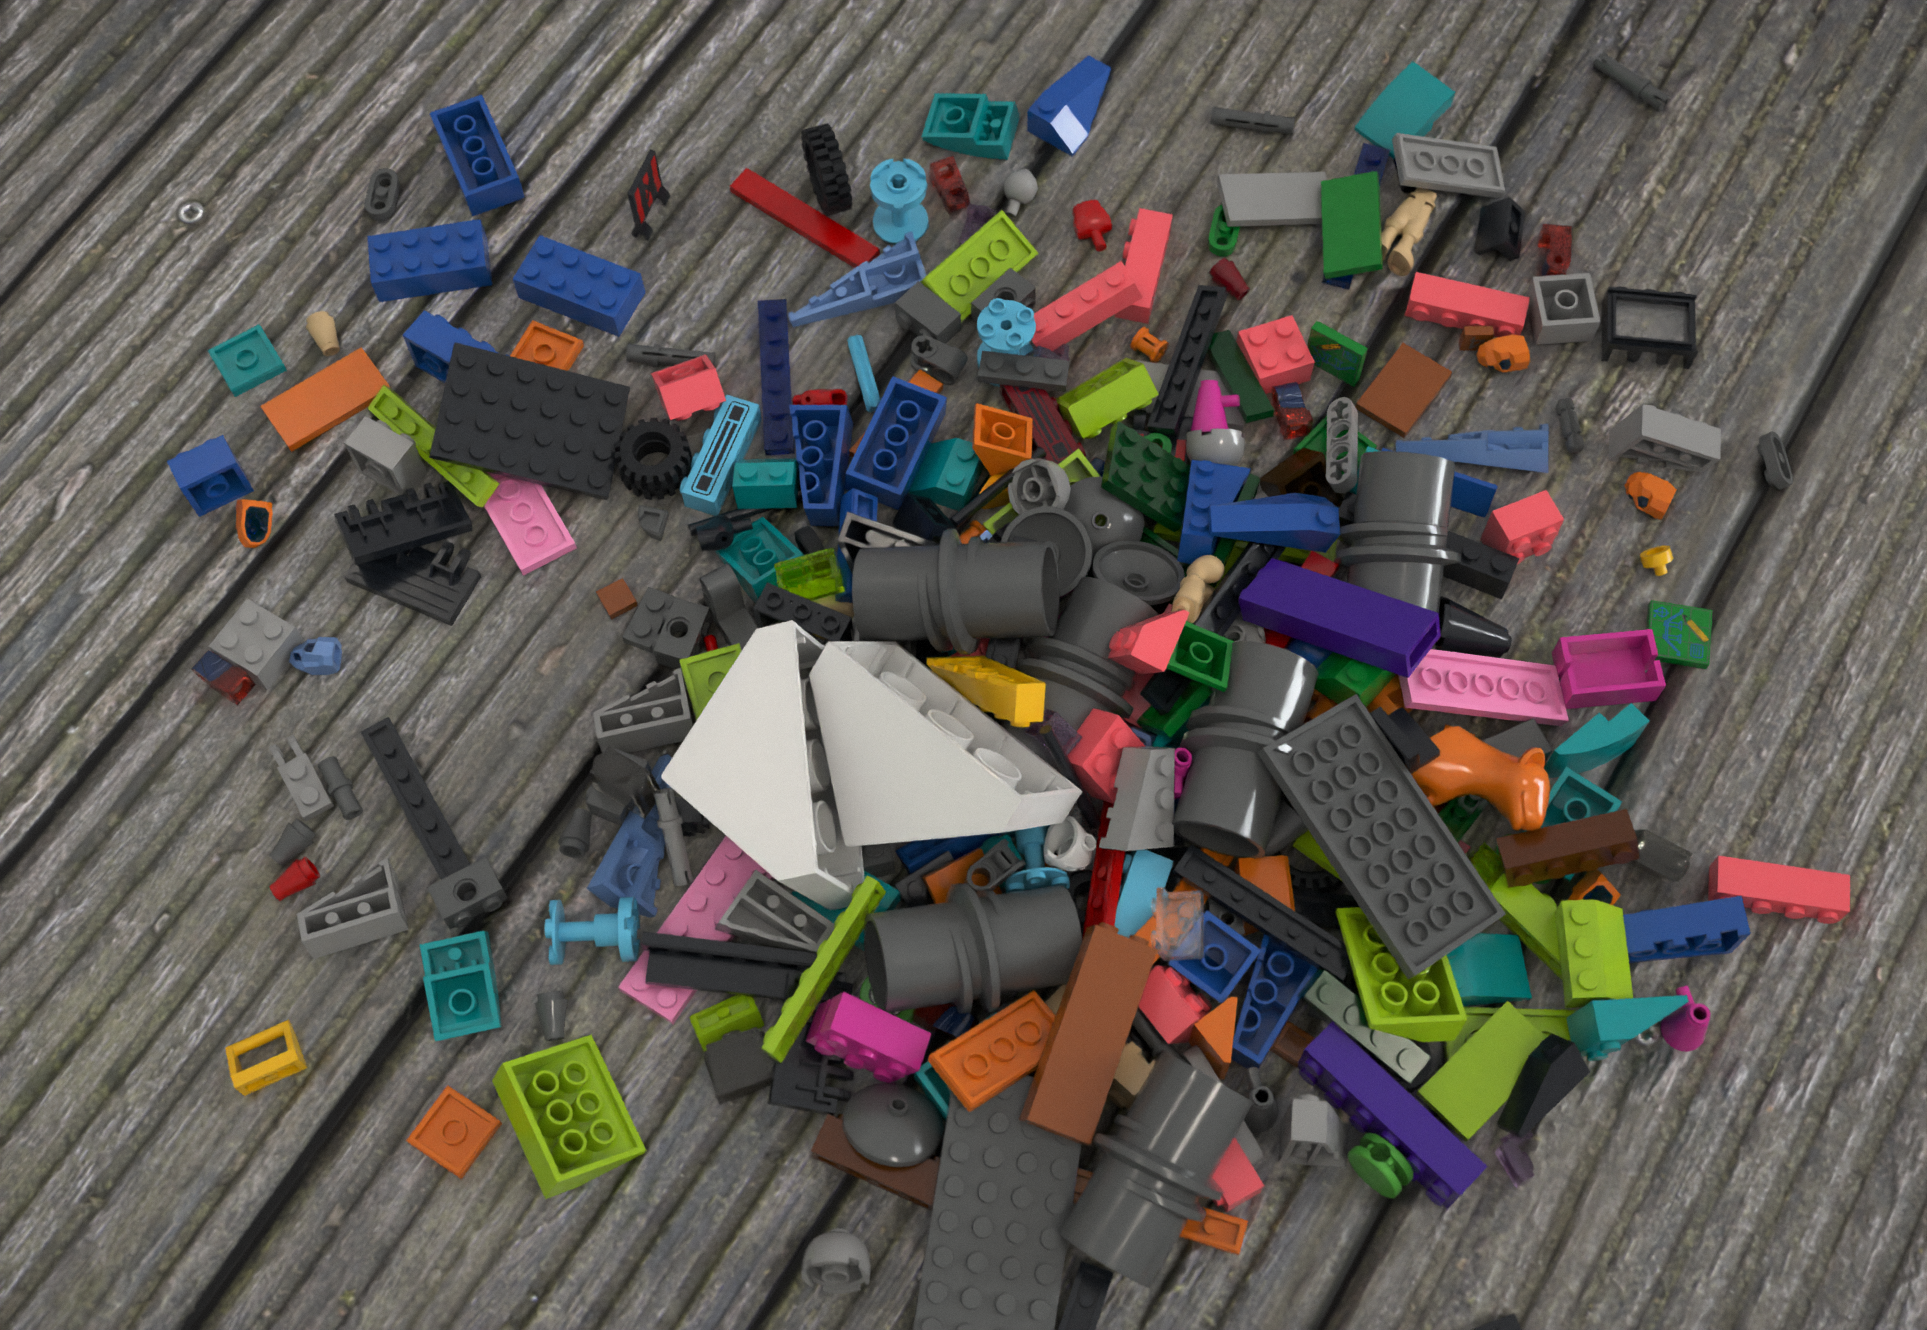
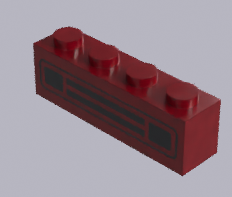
M1000 384L999 393L1009 411L1033 418L1032 452L1040 446L1047 454L1043 459L1053 461L1056 464L1062 462L1078 448L1086 457L1082 444L1080 442L1076 443L1072 437L1073 431L1067 419L1063 420L1061 418L1059 406L1054 396L1049 397L1045 389Z

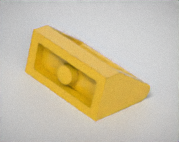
M289 1020L225 1047L234 1088L244 1096L307 1068L294 1029ZM285 1035L288 1051L245 1070L242 1069L238 1058L239 1055Z

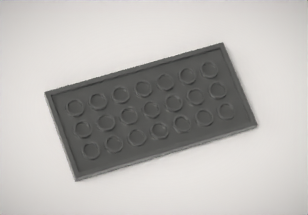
M1357 694L1258 752V755L1408 980L1506 915ZM1283 744L1294 748L1289 755L1273 750Z
M1033 1076L1022 1078L971 1112L967 1111L951 1090L912 1330L1055 1329L1067 1240L1060 1235V1232L1072 1212L1081 1144L1019 1120L1034 1079Z

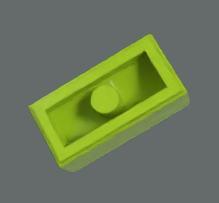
M735 995L689 1016L704 1052H709L764 1026L763 1019L752 996Z

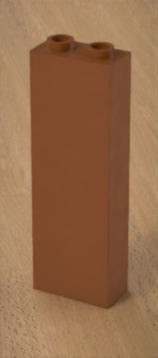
M1102 922L1099 925L1086 929L1019 1118L1020 1121L1081 1145H1091L1157 953L1156 949L1148 946V940L1135 935H1130L1127 938L1117 934L1118 928Z

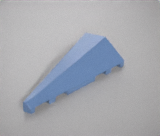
M912 231L906 233L904 239L893 247L889 245L884 248L883 253L869 263L867 261L863 262L832 283L830 289L819 297L813 296L810 298L809 303L797 312L793 313L791 311L788 313L792 327L895 303L912 286L926 277Z
M1540 424L1539 430H1523V427H1513V430L1509 431L1485 430L1449 434L1447 440H1432L1431 437H1422L1421 441L1396 440V452L1426 454L1453 462L1548 473L1549 424Z
M668 754L659 757L587 887L590 892L608 906L617 909L620 897H634L638 903L639 915L649 918L655 917L657 913V907H654L655 891L660 888L661 882L660 879H657L659 861L664 857L665 848L663 832L661 828H658L657 824L659 815L653 792L659 791L660 793L661 789L672 788L662 779V773L672 759Z

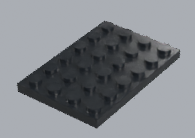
M454 342L429 458L607 500L616 462L615 445L616 442H620L619 436L622 432L630 387Z

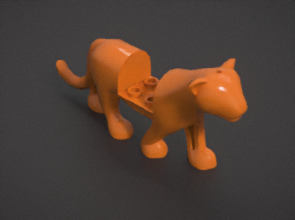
M1398 674L1366 707L1369 713L1379 707L1387 715L1401 707L1408 713L1413 710L1412 708H1405ZM1314 689L1311 700L1315 701L1316 704L1307 713L1304 724L1338 704ZM1460 726L1449 727L1430 737L1439 748L1440 756L1411 775L1433 807L1471 794L1482 797L1495 806L1510 822L1513 830L1534 831L1541 828L1550 797V782L1548 773L1544 769L1545 754L1541 748L1532 747L1519 758L1488 745Z

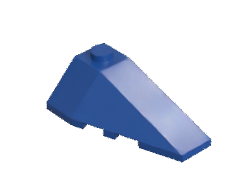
M1089 55L1047 88L1028 109L1027 131L1073 157L1088 139L1100 98L1103 95L1111 72V67Z
M1291 493L1212 505L1208 508L1210 536L1324 553L1328 551L1340 536L1338 507L1325 497Z

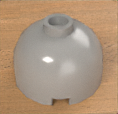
M1202 429L1186 433L1187 456L1190 461L1207 460L1212 463L1236 466L1244 455L1245 433L1241 434L1240 430L1211 429V432L1204 433L1203 435Z
M1037 458L1022 461L1014 468L1012 473H1015L1013 482L1008 484V494L1014 510L1019 515L1029 509L1042 506L1064 509L1070 497L1071 487L1067 474L1058 464L1053 461Z
M840 1228L832 1229L830 1232L814 1238L806 1248L802 1261V1280L812 1288L813 1282L823 1285L822 1291L827 1293L846 1294L857 1292L861 1289V1283L865 1282L866 1286L870 1283V1253L866 1245L847 1230Z

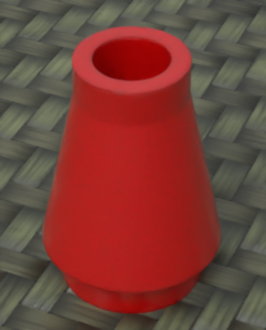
M307 857L301 860L296 859L269 888L273 895L279 901H282L290 895L315 885V881L320 878V873Z

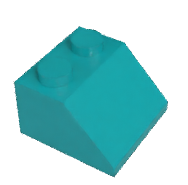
M960 438L932 443L910 488L909 494L931 498L935 504L956 511L961 510L970 501L984 468L983 463L972 448L973 443Z
M797 458L742 459L736 462L732 488L737 508H797L800 475Z

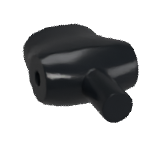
M718 515L709 522L696 526L702 551L726 549L732 544L735 534L753 529L750 518L732 522L725 515Z

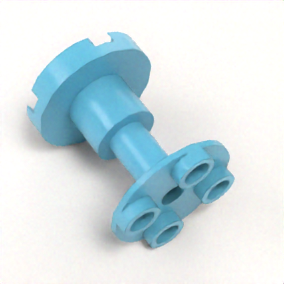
M903 158V162H894V159H887L874 168L870 177L871 195L873 200L879 205L874 212L873 228L878 237L893 245L903 240L904 235L911 231L915 241H917L925 234L929 226L927 211L920 204L924 200L927 191L925 171L918 163L910 159Z
M996 298L991 300L989 305L981 311L977 319V331L983 342L977 352L978 369L980 367L982 351L1035 357L1033 348L1029 343L1036 330L1034 312L1031 308L1017 301ZM990 383V384H992V385H994V386L1000 387V384Z
M1050 825L1002 833L1016 838L1017 851L1024 854L1026 870L1019 871L1009 876L1006 880V893L1055 885H1064L1066 889L1070 887L1069 875L1064 870L1045 867L1044 842Z
M620 897L618 913L595 914L594 921L565 922V913L561 900H550V919L545 920L546 939L552 938V946H549L550 965L563 964L566 942L594 940L596 947L619 946L622 962L638 960L640 939H637V929H640L638 903L634 897Z

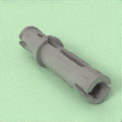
M661 789L660 793L655 791L653 795L659 815L657 824L658 828H661L663 832L674 886L687 885V881L692 883L694 878L681 827L683 817L678 814L674 789Z

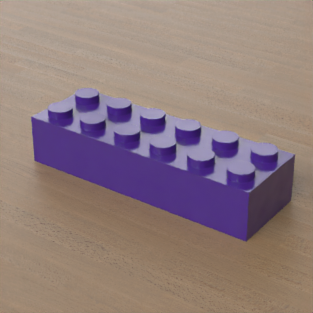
M1333 1022L1304 1049L1298 1062L1300 1076L1312 1086L1316 1084L1325 1093L1324 1098L1335 1109L1341 1108L1350 1116L1349 1122L1359 1132L1377 1134L1391 1143L1410 1164L1414 1173L1411 1181L1415 1182L1417 1180L1426 1188V1195L1436 1205H1443L1448 1209L1488 1167Z

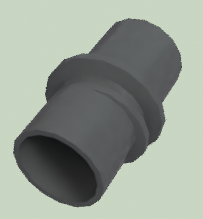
M1375 451L1361 455L1353 524L1342 526L1340 528V536L1337 538L1341 543L1350 546V548L1338 550L1334 557L1335 563L1348 570L1347 583L1438 612L1439 614L1444 566L1461 562V554L1446 548L1455 472L1454 462L1441 457L1410 452Z
M946 529L943 531L940 545L863 548L859 550L855 558L852 578L853 611L856 627L864 641L929 640L937 652L949 651L954 647L961 655H970L977 650L981 639L1050 637L1056 632L1060 599L1059 573L1055 550L1050 541L983 543L980 537H971L968 544H962L956 529Z
M1081 577L1058 619L1055 634L1048 638H1030L1025 649L1029 658L1019 660L1016 665L1017 671L1046 683L1043 722H1030L1029 727H1015L1010 725L1009 720L1003 719L1000 726L1061 774L1040 733V729L1045 725H1051L1064 749L1093 708L1129 719L1134 708L1123 696L1126 691L1132 689L1135 683L1133 677L1136 672L1108 658L1111 652L1109 644L1113 635L1120 631V629L1159 615V613L1135 595L1114 584L1093 577Z
M1237 641L1232 643V657L1226 691L1222 692L1214 688L1209 705L1191 712L1186 725L1188 732L1184 733L1179 747L1189 750L1192 755V761L1172 822L1174 832L1199 847L1238 858L1251 857L1254 859L1264 856L1284 792L1258 755V752L1304 725L1319 674L1313 664L1289 650L1270 644L1253 641ZM1283 744L1273 751L1289 755L1294 748Z
M968 883L952 884L943 903L871 913L866 915L864 921V950L871 991L877 1007L888 1013L952 1002L958 1013L971 1012L973 999L977 998L984 1012L988 1014L995 1013L998 1010L1000 995L1067 984L1082 943L1076 907L1069 891L1064 885L995 894L988 889L978 890L975 893Z
M1162 1050L1126 1116L1120 1114L1116 1116L1114 1123L1117 1125L1118 1130L1115 1135L1101 1133L1094 1135L1092 1141L1104 1155L1064 1224L1060 1235L1114 1271L1140 1285L1151 1288L1187 1221L1202 1222L1204 1220L1206 1210L1199 1203L1200 1198L1220 1200L1224 1192L1212 1176L1253 1102Z

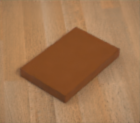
M1402 343L1357 401L1355 407L1361 413L1405 438L1450 379L1452 371Z

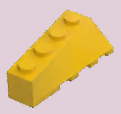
M983 655L927 658V665L935 674L974 705L979 706L980 710L994 713L995 718L1009 720L1010 725L1015 727H1029L1030 722H1043L1045 682Z

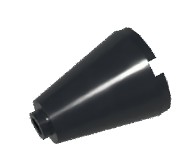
M1440 596L1439 623L1441 636L1435 643V650L1500 658L1509 651L1512 638L1508 634L1507 628L1447 597Z

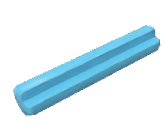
M861 335L850 336L847 340L866 410L872 413L876 411L881 401L863 337Z

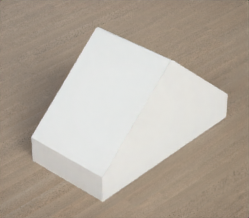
M791 620L755 630L663 771L662 779L777 881L827 909L835 910L848 907L852 901L854 889L865 880L861 846L848 847L844 843L809 676L825 646Z
M895 641L828 642L809 673L843 839L848 847L1003 833L1063 823L1082 793V790Z

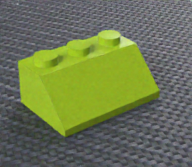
M1124 358L1055 399L1059 406L1060 415L1063 419L1068 420L1073 433L1083 439L1085 437L1086 439H1091L1102 432L1101 428L1109 423L1116 424L1118 421L1121 422L1126 419L1127 413L1133 409L1140 410L1152 403V398L1159 394L1144 364Z
M1562 900L1555 911L1565 1008H1582L1595 1000L1633 998L1623 909L1598 900Z

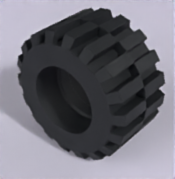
M650 418L649 422H645L644 419L638 420V425L634 426L631 424L627 427V433L622 432L620 434V442H616L615 460L621 479L624 481L625 487L628 490L632 489L634 495L638 497L644 494L645 499L652 500V496H657L659 500L664 499V495L668 493L671 497L676 494L675 489H680L683 478L688 477L691 472L690 470H692V455L684 431L681 432L680 427L675 423L670 426L669 420L663 419L661 422H658L657 418ZM662 452L668 454V457L663 462L656 465L640 463L646 455Z

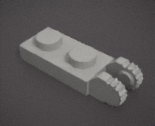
M291 735L287 737L288 744L296 754V758L286 762L280 747L274 744L269 748L279 765L277 769L303 819L308 821L334 807V804L306 752H303L296 737Z

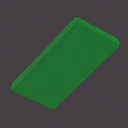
M1377 171L1321 181L1323 266L1325 278L1330 279L1382 270L1380 191Z

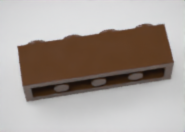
M1627 809L1496 838L1499 858L1508 888L1526 886L1533 882L1551 878L1558 879L1565 875L1582 871L1589 872L1609 865L1626 864L1632 860L1639 859L1638 839Z
M830 1114L827 1115L811 1148V1154L814 1159L929 1211L932 1210L940 1157L932 1155L919 1164L906 1167H892L876 1163L861 1155L850 1144L843 1129V1114H838L837 1117Z

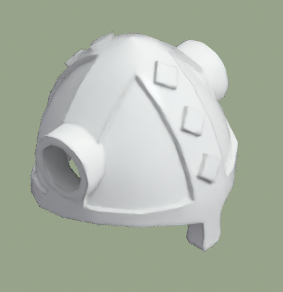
M1067 815L1063 823L1053 824L1048 828L1044 842L1045 863L1065 871L1084 870L1091 863L1092 853L1096 848V840L1091 834L1086 833L1075 818Z

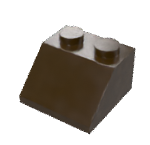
M1302 448L1259 478V484L1268 497L1301 493L1325 497L1337 507L1341 506L1344 500L1341 493H1336L1326 479V459L1323 452Z

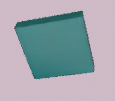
M260 324L207 350L234 397L287 371Z

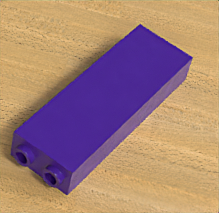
M1271 558L1266 566L1258 571L1256 578L1247 588L1242 590L1239 596V605L1244 621L1406 678L1410 677L1441 636L1438 612Z

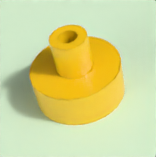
M1664 545L1643 551L1640 554V558L1644 568H1653L1655 576H1661L1667 573L1665 564L1673 560L1670 546Z

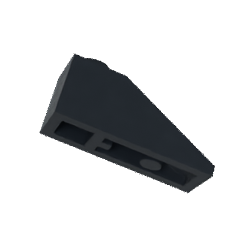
M1551 1033L1529 1054L1498 1119L1497 1125L1500 1129L1522 1139L1590 1073L1574 1042Z

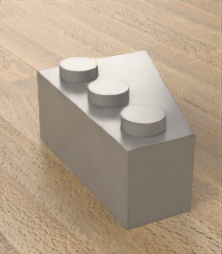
M1642 404L1610 430L1608 461L1618 462L1619 457L1637 459V464L1647 465L1648 460L1664 462L1665 468L1704 472L1720 460V428L1710 426L1705 422L1685 418L1677 413L1657 409L1652 405Z
M681 667L672 672L673 675L659 683L653 681L647 684V689L632 697L626 695L593 712L597 740L604 758L606 756L610 757L614 748L631 753L684 741L694 723Z
M1153 746L1123 747L1114 783V788L1118 789L1114 807L1108 808L1106 817L1110 819L1106 838L1101 837L1099 848L1133 851L1174 847V825L1172 822L1174 819L1175 748Z
M388 858L379 862L380 866L363 877L358 875L353 878V883L336 894L331 892L297 914L301 941L313 959L409 930L398 875Z
M757 870L754 871L715 928V930L772 947L817 953L821 943L828 939L835 929L834 923Z
M1299 1095L1298 1099H1292L1280 1125L1279 1162L1347 1168L1348 1129L1328 1102L1319 1101V1098L1313 1095Z

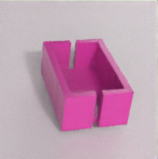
M1653 630L1560 637L1552 651V658L1558 677L1561 678L1560 686L1566 709L1656 701L1666 687L1660 660H1655L1658 656Z
M842 992L834 996L832 1000L829 999L818 1005L806 1042L815 1045V1050L819 1053L829 1056L836 1055L845 1059L844 1063L847 1066L855 1069L864 1068L872 1072L873 1077L877 1080L891 1083L905 1077V1075L907 1076L919 1071L932 1033L846 992Z

